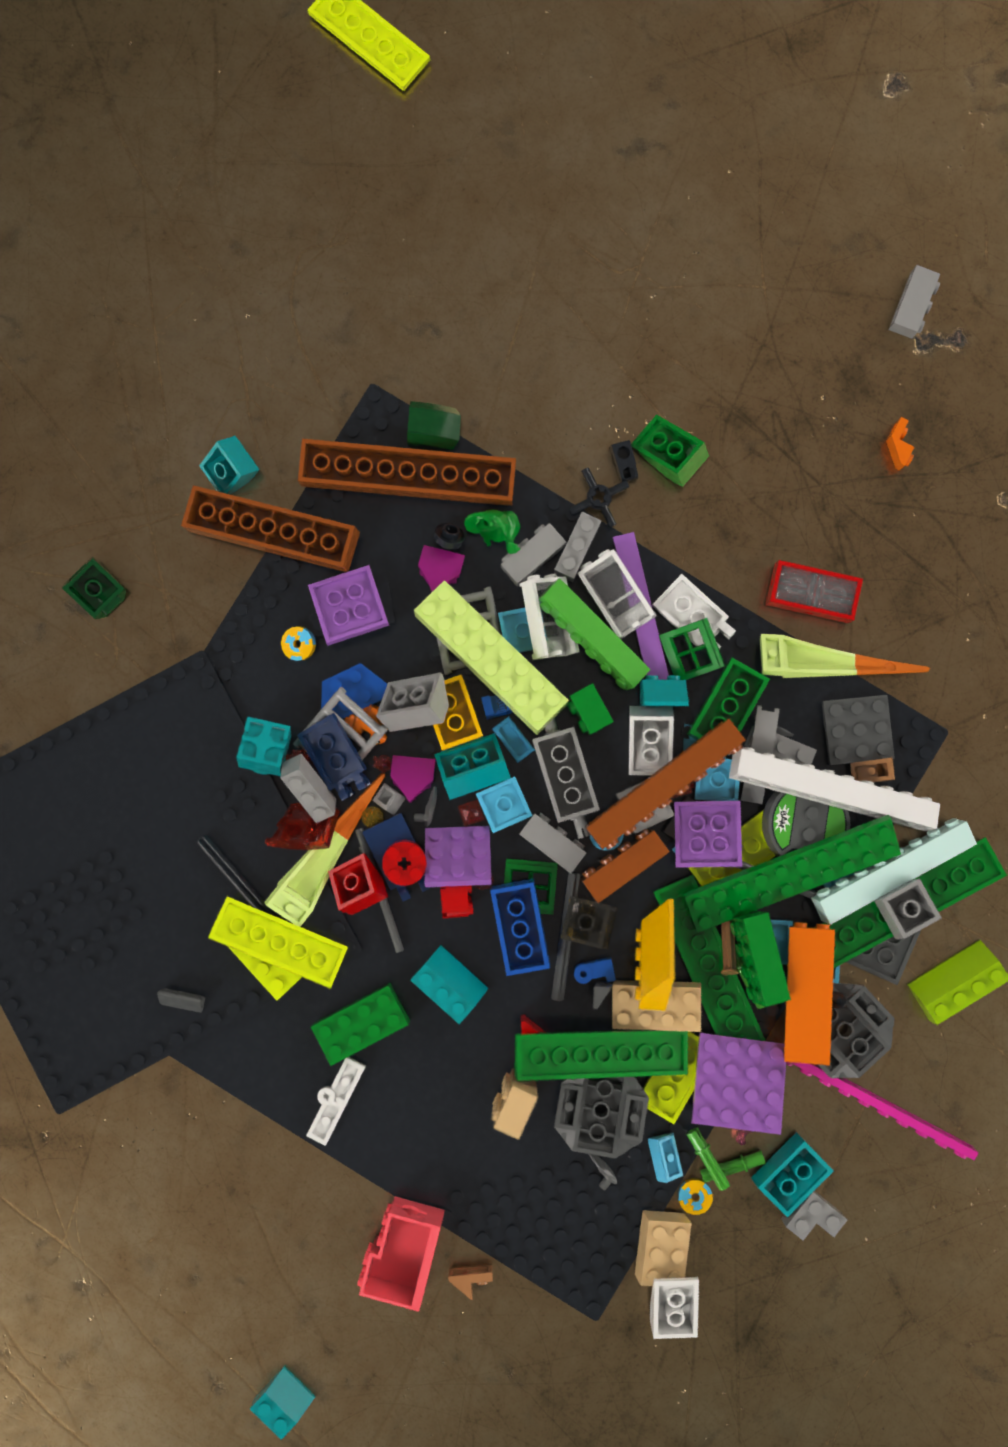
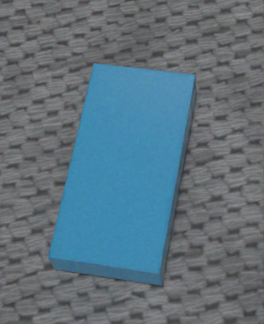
M510 716L492 728L517 763L535 751Z

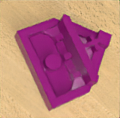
M426 545L423 546L418 564L419 574L424 577L430 586L431 592L444 580L448 584H455L457 582V578L461 574L465 555Z
M393 755L391 779L409 803L415 800V797L424 790L431 788V784L434 781L436 759Z

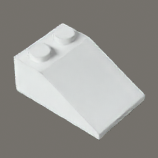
M629 706V775H653L672 760L673 706Z
M698 1277L654 1279L650 1301V1324L654 1339L698 1337Z

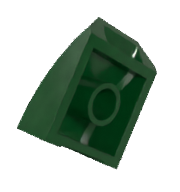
M410 401L407 431L408 447L453 450L460 436V413L456 408Z
M91 557L62 586V589L94 619L107 617L125 600L126 589L94 557Z

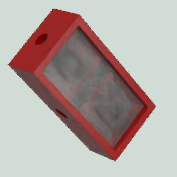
M778 560L773 567L765 605L850 623L855 619L863 578Z

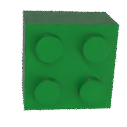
M593 683L569 696L567 706L572 715L577 714L580 720L577 724L583 734L587 733L590 736L614 722Z

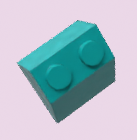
M236 436L217 441L199 465L216 491L230 495L249 483L260 470Z
M646 676V680L640 681V706H689L686 680H680V676H667V680H659V676Z
M283 1366L255 1396L250 1410L282 1440L300 1420L314 1400L315 1395Z

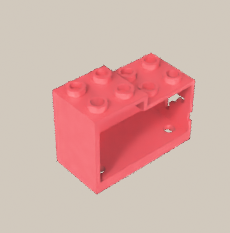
M395 1196L393 1203H388L379 1236L376 1235L373 1243L369 1242L362 1264L363 1269L357 1286L361 1287L359 1295L419 1312L445 1210Z

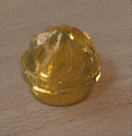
M368 807L362 813V822L369 828L383 821V813L377 807Z

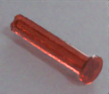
M381 755L373 758L375 761L373 767L379 771L387 772L391 769L392 759L389 756Z

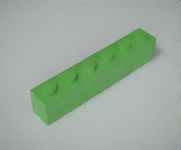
M560 578L552 582L539 596L540 608L545 613L550 614L555 619V623L560 628L565 629L570 634V638L575 643L580 644L585 649L586 654L590 658L595 659L600 664L601 669L615 679L616 684L620 688L625 690L635 688L650 671V668Z

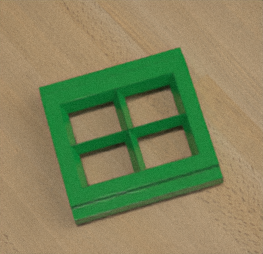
M708 618L659 635L674 676H680V680H688L725 666ZM699 629L704 644L693 648L688 632ZM684 634L689 649L678 653L673 638ZM706 648L711 663L700 667L695 652ZM691 653L696 669L685 672L680 657Z
M506 859L504 884L512 882L513 871L529 872L528 879H533V873L549 874L548 886H535L539 890H548L547 902L538 901L541 914L553 915L558 863Z

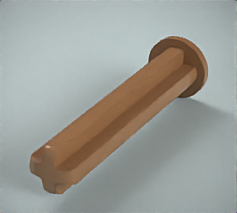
M732 920L721 924L723 970L721 974L723 975L739 974V970L736 967L735 936H733L730 929Z

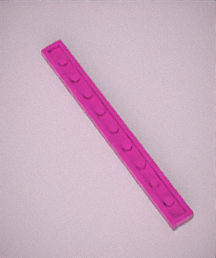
M786 1062V1065L790 1067L793 1064L799 1067L800 1071L809 1077L814 1075L820 1078L819 1081L828 1087L833 1085L839 1088L838 1091L844 1096L850 1097L852 1095L858 1098L857 1101L867 1108L870 1105L875 1107L882 1116L895 1118L899 1125L905 1128L910 1126L916 1129L915 1132L923 1138L927 1139L929 1136L935 1139L934 1142L940 1147L954 1149V1153L963 1159L969 1157L975 1160L978 1155L977 1150L969 1143L846 1078H830L817 1064Z

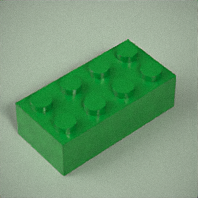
M734 658L729 659L688 730L687 735L698 740L727 719H730L738 731L741 732L770 679Z
M753 911L733 917L730 929L733 936H736L737 944L735 948L737 955L742 959L743 966H741V972L743 977L747 979L748 987L746 991L748 998L753 1003L765 1007L791 1000L769 913Z
M388 983L318 1020L311 1026V1029L330 1066L408 1026L410 1019L391 983Z

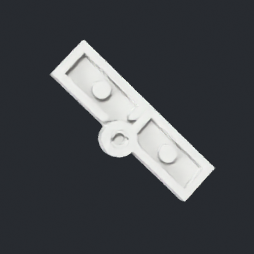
M350 1057L345 1058L332 1086H324L318 1092V1101L322 1106L306 1135L307 1137L326 1146L366 1065Z

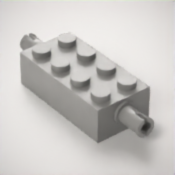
M554 718L544 728L546 734L532 739L557 822L573 820L578 839L584 838L582 828L585 836H590V833L585 828L587 825L585 816L600 809L574 727L560 730Z

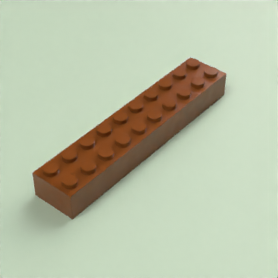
M302 439L298 482L301 487L512 506L516 458Z

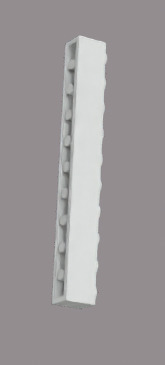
M743 747L732 757L729 774L731 779L877 819L889 815L893 823L925 832L937 829L940 804L932 802V799L929 797H914L911 792L893 791L894 788L889 786L878 787L871 781L860 782L854 780L853 776L835 775V772L832 770H817L815 766L810 764H795V761L792 759H777L773 754H759L754 749Z

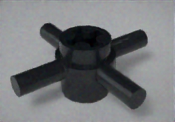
M589 467L583 469L581 472L590 489L587 492L586 500L569 507L570 513L574 515L590 507L595 511H601L609 528L614 527L617 523L609 509V505L613 495L630 488L627 480L608 488L604 485H597ZM598 493H602L604 501L602 503L599 499L594 501L593 497Z

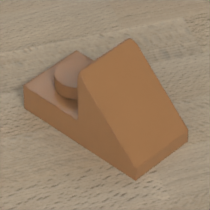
M892 758L850 763L851 775L855 778L854 780L860 782H885L895 779Z
M492 1265L449 1269L448 1280L469 1299L473 1300L472 1283L486 1285L493 1281Z

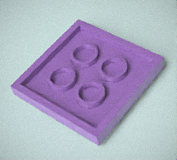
M369 565L308 585L328 646L389 626Z
M740 801L674 802L676 868L742 867Z
M490 826L425 828V887L491 885Z

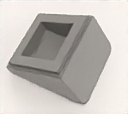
M384 783L372 801L394 815L404 802L405 796Z

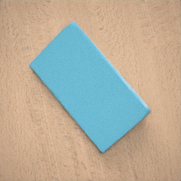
M674 1133L648 1138L657 1181L668 1183L682 1177L683 1172Z

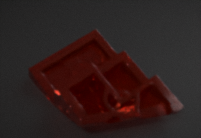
M300 802L291 804L284 817L277 823V831L272 838L265 840V844L272 847L295 850L329 848L340 811L335 808V815L316 823Z

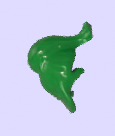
M492 509L472 513L465 518L464 525L466 530L472 533H480L487 546H491L490 540L498 543L506 541V548L509 554L517 553L520 550L518 544L514 543L521 527L518 517L514 512Z

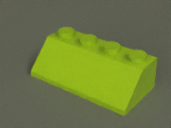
M977 940L909 982L907 986L928 1020L938 1025L1008 982V974L1000 961L981 940Z

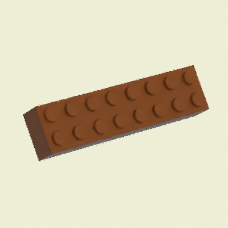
M194 485L181 524L184 529L191 533L343 572H349L360 534L359 530L353 525Z
M730 719L722 721L588 823L585 828L600 848L611 849L619 843L617 838L623 834L628 836L637 829L635 825L638 822L642 821L645 823L655 815L653 813L658 807L663 809L672 802V796L675 794L680 796L690 788L689 783L692 781L698 782L708 774L706 770L710 767L717 768L726 760L723 757L727 754L734 755L742 749L741 743L745 741L744 737Z

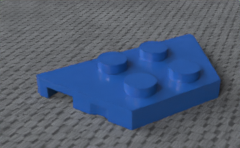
M359 663L322 681L321 709L340 687L346 690L345 694L361 709L368 707L370 704L374 705L382 701L387 683L363 664ZM341 701L332 709L342 719L354 714Z

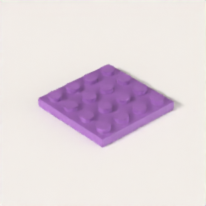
M699 1033L691 1123L781 1135L786 1072L784 1044Z

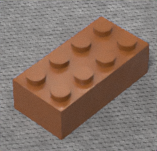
M645 829L635 835L636 840L631 843L626 841L617 848L619 852L615 855L608 854L600 860L601 865L597 868L592 866L582 873L584 877L581 878V881L597 903L604 900L669 853V850L654 830Z

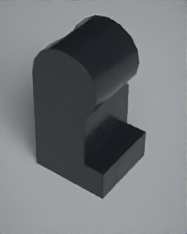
M630 440L611 445L609 449L613 456L620 482L638 479L636 461Z

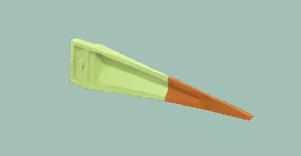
M761 634L762 675L797 678L920 673L930 670L927 666L857 655L785 635Z
M381 773L277 883L278 886L264 902L266 906L294 925L301 927L314 910L329 878L328 871L332 870L336 865L357 823L383 781L384 773Z

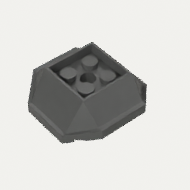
M833 983V991L844 994L847 1002L841 1009L832 1008L830 1065H817L830 1078H860L891 1049L895 1018L864 985ZM843 1024H847V1032L844 1034H840V1026Z
M635 1077L564 1079L561 1081L554 1128L572 1151L617 1158L632 1147L642 1143L649 1097ZM603 1104L606 1106V1110L603 1113L595 1112V1107Z

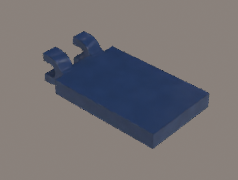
M335 713L297 735L329 791L335 788L341 801L354 794L347 785L350 782L355 781L359 791L372 784L368 777L362 773L367 767Z
M399 813L362 831L390 890L397 888L404 902L411 898L406 886L397 885L389 881L382 866L383 855L392 843L398 840H411L415 842L402 813ZM402 857V861L398 862V864H402L403 868L411 863V861H407L406 857ZM423 875L417 881L422 892L430 889V887H425V875Z

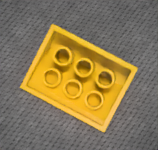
M668 899L641 921L640 929L636 928L635 941L639 942V947H636L635 961H639V967L635 969V980H639V986L635 988V1000H639V1009L666 1011L674 982V899Z

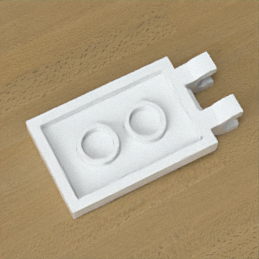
M683 574L652 604L676 628L708 618L714 637L721 632L729 640L736 632L725 622L729 616ZM699 629L688 632L690 641L695 646L704 644Z

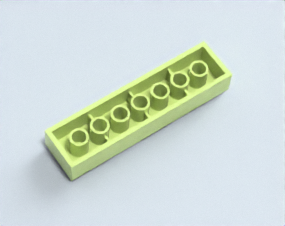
M445 580L414 609L415 617L536 735L568 705L569 700Z

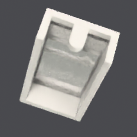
M607 549L598 555V560L593 563L589 561L580 567L581 571L577 574L615 634L622 639L657 615L614 549L611 551Z
M549 574L544 576V578H540V575H533L527 577V581L519 584L522 587L534 653L532 654L533 660L563 657L579 653V646L570 638V634L565 629L560 628L555 623V619L550 614L545 613L539 604V596L552 582L560 578L567 585L566 576L557 577V574Z

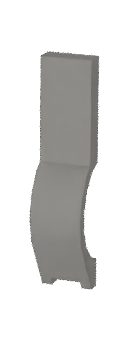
M757 705L751 748L756 753H773L779 716L778 708H775L774 712L763 711L762 706ZM744 782L741 801L762 804L765 788Z

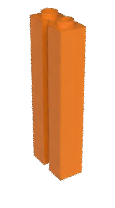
M794 922V926H789L787 986L791 1000L786 1001L784 1062L830 1065L835 930L830 929L829 924H816V928H809L807 923Z

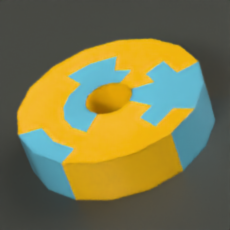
M301 626L292 627L282 636L281 646L284 654L289 659L295 661L306 660L314 653L316 640L309 629ZM297 640L301 642L300 647L296 645Z
M690 1178L680 1185L678 1201L685 1212L692 1215H700L711 1207L713 1194L706 1182L699 1178ZM694 1193L699 1194L697 1199L691 1198Z

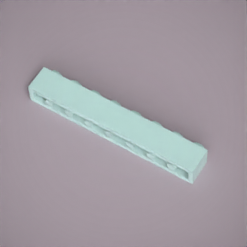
M957 818L949 819L945 822L944 826L928 831L927 835L922 838H915L909 841V845L900 848L901 855L854 872V875L848 878H841L835 882L836 885L819 890L817 895L811 899L821 921L831 925L975 846L977 843L967 821Z

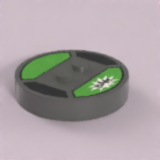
M775 791L765 805L762 816L764 839L769 849L777 857L850 829L848 810Z

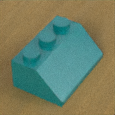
M495 733L435 754L442 781L450 800L511 779Z
M442 945L437 948L411 978V981L458 1024L472 1011L489 989Z
M796 1132L751 1179L759 1190L788 1217L834 1170Z

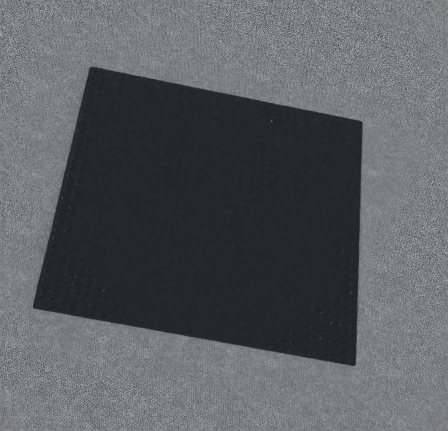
M370 384L335 442L411 448L407 444L410 405L376 384ZM459 436V441L453 450L411 448L493 456L462 436ZM515 470L512 506L306 487L292 510L353 525L359 530L360 534L349 571L369 565L376 586L386 581L389 582L396 623L329 646L324 636L315 638L316 647L311 657L299 661L289 659L282 650V636L292 627L301 626L310 630L308 616L317 613L308 585L346 572L265 552L204 652H206L244 726L247 717L291 726V740L286 761L302 754L324 782L308 753L301 747L297 748L293 744L298 738L297 735L303 732L321 710L322 681L359 663L363 664L387 684L388 682L440 672L443 674L444 680L458 676L453 672L445 675L443 666L430 659L429 650L433 646H438L437 637L415 617L414 609L432 593L424 577L419 574L418 564L423 546L426 545L465 555L460 577L457 578L455 584L451 583L449 585L460 596L484 591V588L491 587L498 617L500 612L525 608L522 587L520 585L517 587L501 568L502 558L508 554L506 541L498 543L490 540L491 546H487L480 533H472L466 530L464 525L465 518L469 514L492 509L512 511L517 515L521 526L519 533L515 537V544L519 545L526 538L530 540L535 536L534 531L542 524L546 526L549 523L563 537L567 544L581 513H589L582 510L572 515L569 507L573 506V503L518 470ZM601 521L581 566L589 561L593 563L598 560V555L607 549L610 551L615 550L613 537L623 535V533L613 527L609 528L608 524ZM451 523L460 527L465 533L462 547L447 550L437 544L433 536L437 525ZM637 543L651 605L683 574L729 616L725 622L736 630L735 634L729 640L721 632L715 636L716 642L721 646L720 653L725 665L729 659L734 658L762 674L761 634L785 635L795 638ZM564 548L531 576L540 575V578H544L546 575L554 574V569ZM616 562L590 579L606 606L626 594L620 567ZM576 575L573 582L567 580L568 587L613 631L579 575ZM545 590L537 591L538 598ZM627 598L617 603L614 608L608 609L614 619L630 609ZM485 599L469 602L478 613L488 612ZM652 606L653 611L657 615L655 621L659 635L677 629ZM541 609L543 623L555 622V619L550 614L545 613ZM557 625L544 626L546 637L559 636ZM634 630L621 640L642 660ZM684 635L673 638L678 653L689 649ZM297 640L296 645L300 647L301 642ZM661 642L668 675L674 676ZM578 644L579 653L563 657L533 660V650L521 652L520 654L567 699L570 695L593 683L614 721L588 736L587 733L583 734L577 724L580 720L577 714L572 715L568 706L555 717L558 729L565 730L574 727L600 810L588 813L585 816L588 824L618 801L615 794L643 782L651 776L629 775V706H640V682L635 688L629 690L620 688L616 684L615 679L610 674L605 673L601 669L600 664L595 659L590 658L580 644ZM706 648L695 652L700 667L711 663ZM691 653L680 657L685 672L696 669ZM724 667L686 680L689 706H673L672 759L683 752L684 738L690 739L689 735H687L690 726L684 727V724L692 725ZM764 675L770 680L740 732L745 739L741 745L746 747L744 745L752 726L755 725L757 705L762 706V710L774 712L775 708H778L777 725L794 734L793 737H785L817 750L811 765L815 766V769L821 771L832 770L835 772V775L852 776L850 763L828 764L822 701L887 695L895 757L893 759L895 779L873 783L878 787L894 788L893 791L896 792L906 791L911 793L915 791L948 735L946 728L858 675L797 678ZM477 676L472 680L463 678L483 737L495 733L492 728L508 716H510L533 748L532 739L546 734L545 729H543L536 735L514 712L487 720L481 697L495 696V694ZM381 702L376 703V704H374V705H377V706L380 707ZM433 725L392 732L387 730L385 733L387 736L386 742L375 745L362 760L367 767L362 773L368 777L371 783L381 773H384L385 777L357 823L334 868L361 855L359 850L360 844L355 830L360 828L366 830L399 813H402L416 844L422 848L424 853L425 828L490 826L476 793L494 785L450 800L436 761L434 781L431 784V788L424 790L411 803L405 797L404 802L394 815L387 812L372 800L384 783L404 796L391 779L393 755L436 759L435 754L442 752ZM366 731L361 735L366 741L370 738V734ZM496 735L510 777L516 778L532 816L534 813L536 815L542 813L551 820L548 823L555 829L557 826L561 827L568 833L566 837L573 842L576 839L585 846L583 850L586 852V855L573 872L581 874V878H583L582 873L592 866L597 868L601 865L600 860L608 854L613 856L619 852L617 848L609 851L598 849L591 842L590 836H585L583 828L584 838L578 839L573 820L569 819L558 823L536 752L533 751L517 763ZM350 739L356 751L359 752L361 747ZM732 754L726 755V759H732L733 757ZM270 774L309 849L369 787L367 786L359 791L355 781L350 782L347 785L354 794L341 801L335 788L330 790L336 798L335 815L316 823L281 780V776ZM694 781L688 784L690 788L680 796L675 794L671 797L672 802L670 806L673 813H675L674 802H683L686 796L694 801H707L694 799ZM740 781L738 801H740L741 826L765 808L767 801L775 790L765 788L762 804L741 801L744 782ZM436 786V807L430 825L426 827L425 822H414V814H425L433 787ZM848 811L850 829L877 819ZM531 817L495 833L490 828L491 885H472V893H468V896H471L473 903V914L469 915V917L442 918L440 887H430V889L422 892L418 882L407 885L406 888L411 898L403 902L397 888L390 890L374 858L377 870L383 878L388 895L387 900L404 951L396 953L379 902L354 915L343 912L362 950L357 955L341 963L331 988L308 980L286 992L279 1000H271L169 1056L393 1196L445 1210L441 1226L590 1319L598 1321L637 1257L642 1211L664 1212L697 1156L686 1133L698 1127L706 1141L714 1126L691 1123L694 1091L675 1124L647 1109L642 1143L632 1147L617 1158L598 1156L611 1168L617 1179V1184L611 1183L606 1190H603L599 1184L604 1179V1176L599 1172L598 1167L592 1161L589 1154L572 1151L554 1128L561 1081L564 1079L536 1080L538 1098L519 1140L494 1129L492 1103L497 1092H502V1081L506 1072L510 1073L512 1068L515 1069V1034H522L520 1015L525 1014L546 1033L629 1031V1029H612V987L598 1009L593 1008L594 986L598 981L607 982L606 977L591 979L588 983L581 984L575 980L574 968L582 962L611 957L616 980L639 981L635 980V969L639 967V961H635L636 947H639V942L635 941L636 928L640 929L641 921L659 907L653 891L692 875L688 868H676V854L672 850L675 847V840L663 832L671 818L647 828V830L651 829L657 833L669 850V853L604 900L597 903L580 880L563 1001H555L551 998L569 872L557 864L553 915L541 914L550 960L549 969L510 976L506 975L490 892L492 886L504 884L506 859L556 863L519 835ZM632 832L628 836L624 835L620 845L626 841L631 843L636 840V834ZM513 871L512 882L528 880L529 872ZM533 873L535 885L548 886L549 874ZM329 877L327 883L331 891L333 892L332 884ZM821 885L811 890L818 892L819 890L826 887ZM536 889L538 901L547 902L548 890ZM800 894L756 910L768 912L771 920L793 921V926L794 922L807 923V927L813 928L816 924L823 923L812 899ZM719 924L716 928L722 939L721 924ZM674 941V982H692ZM440 945L489 988L460 1024L411 981L413 975ZM782 964L787 983V965ZM737 974L766 1040L785 1009L786 1002L758 1009L752 1000L748 998L746 986L740 975ZM391 983L410 1019V1023L408 1026L349 1056L366 1065L325 1146L306 1135L322 1106L318 1101V1092L324 1086H332L345 1059L330 1066L311 1026L318 1020ZM701 1003V1032L692 1033L699 1036V1033L715 1035ZM637 1076L635 1078L643 1088L649 1076ZM603 1104L595 1107V1112L603 1113L606 1110V1106ZM674 1133L683 1176L668 1183L659 1182L656 1178L648 1138Z

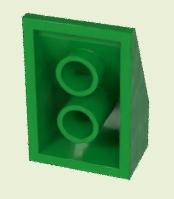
M657 414L631 443L632 449L666 478L681 487L688 482L709 457L704 441Z

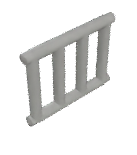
M491 587L484 588V591L461 595L468 603L485 599L488 612L479 614L485 620H490V625L501 634ZM437 638L444 674L448 675L452 673V670L467 668L460 660L450 662L449 649Z
M340 687L304 730L326 718V716L335 713L332 709L341 701L375 732L366 741L335 713L346 734L361 747L358 754L363 760L384 736L388 728L384 725L380 726L345 694L346 690L343 687ZM297 738L293 743L294 746L297 748L301 747L306 752L301 741Z

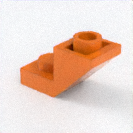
M903 417L895 422L886 440L895 469L897 470L902 469L904 466L908 467L914 457L911 454L914 446L902 441L908 432L906 425L909 420Z

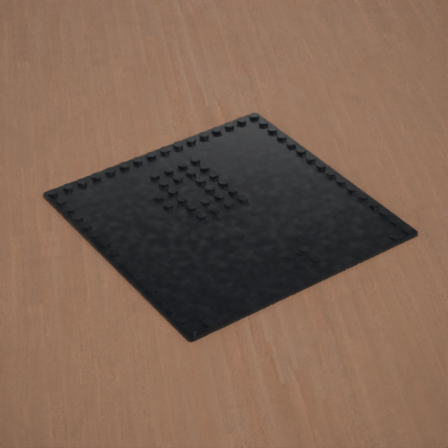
M204 651L191 655L0 757V1005L57 1114L66 1112L275 999L228 946L208 938L226 897L249 906L251 905L200 848L197 841L204 835L208 836L264 902L278 886L277 883L309 850V847L271 775L258 774L252 770L238 767L237 754L245 726ZM326 882L314 910L301 925V928L347 946V951L342 960L344 962L360 953L362 947L344 913L338 910L335 896ZM272 910L275 914V917L291 923L289 920H287L286 918ZM302 977V978H301L291 989H289L288 991H290V990L294 989L295 987H297V986H299V985H301V984L307 982L308 979ZM167 988L204 996L206 998L203 1011L200 1013L161 1005L157 993L159 990Z

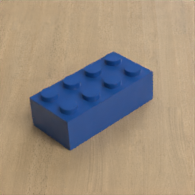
M534 878L492 886L490 892L506 975L510 976L549 969L550 960Z

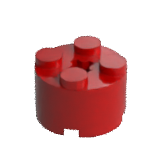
M398 840L392 843L383 855L382 866L389 881L402 886L411 885L419 881L426 870V857L422 848L411 840ZM402 857H406L407 861H411L405 868L402 867V864H398V862L402 861Z
M472 885L440 887L442 918L469 917V915L473 914V903L471 896H468V893H472Z

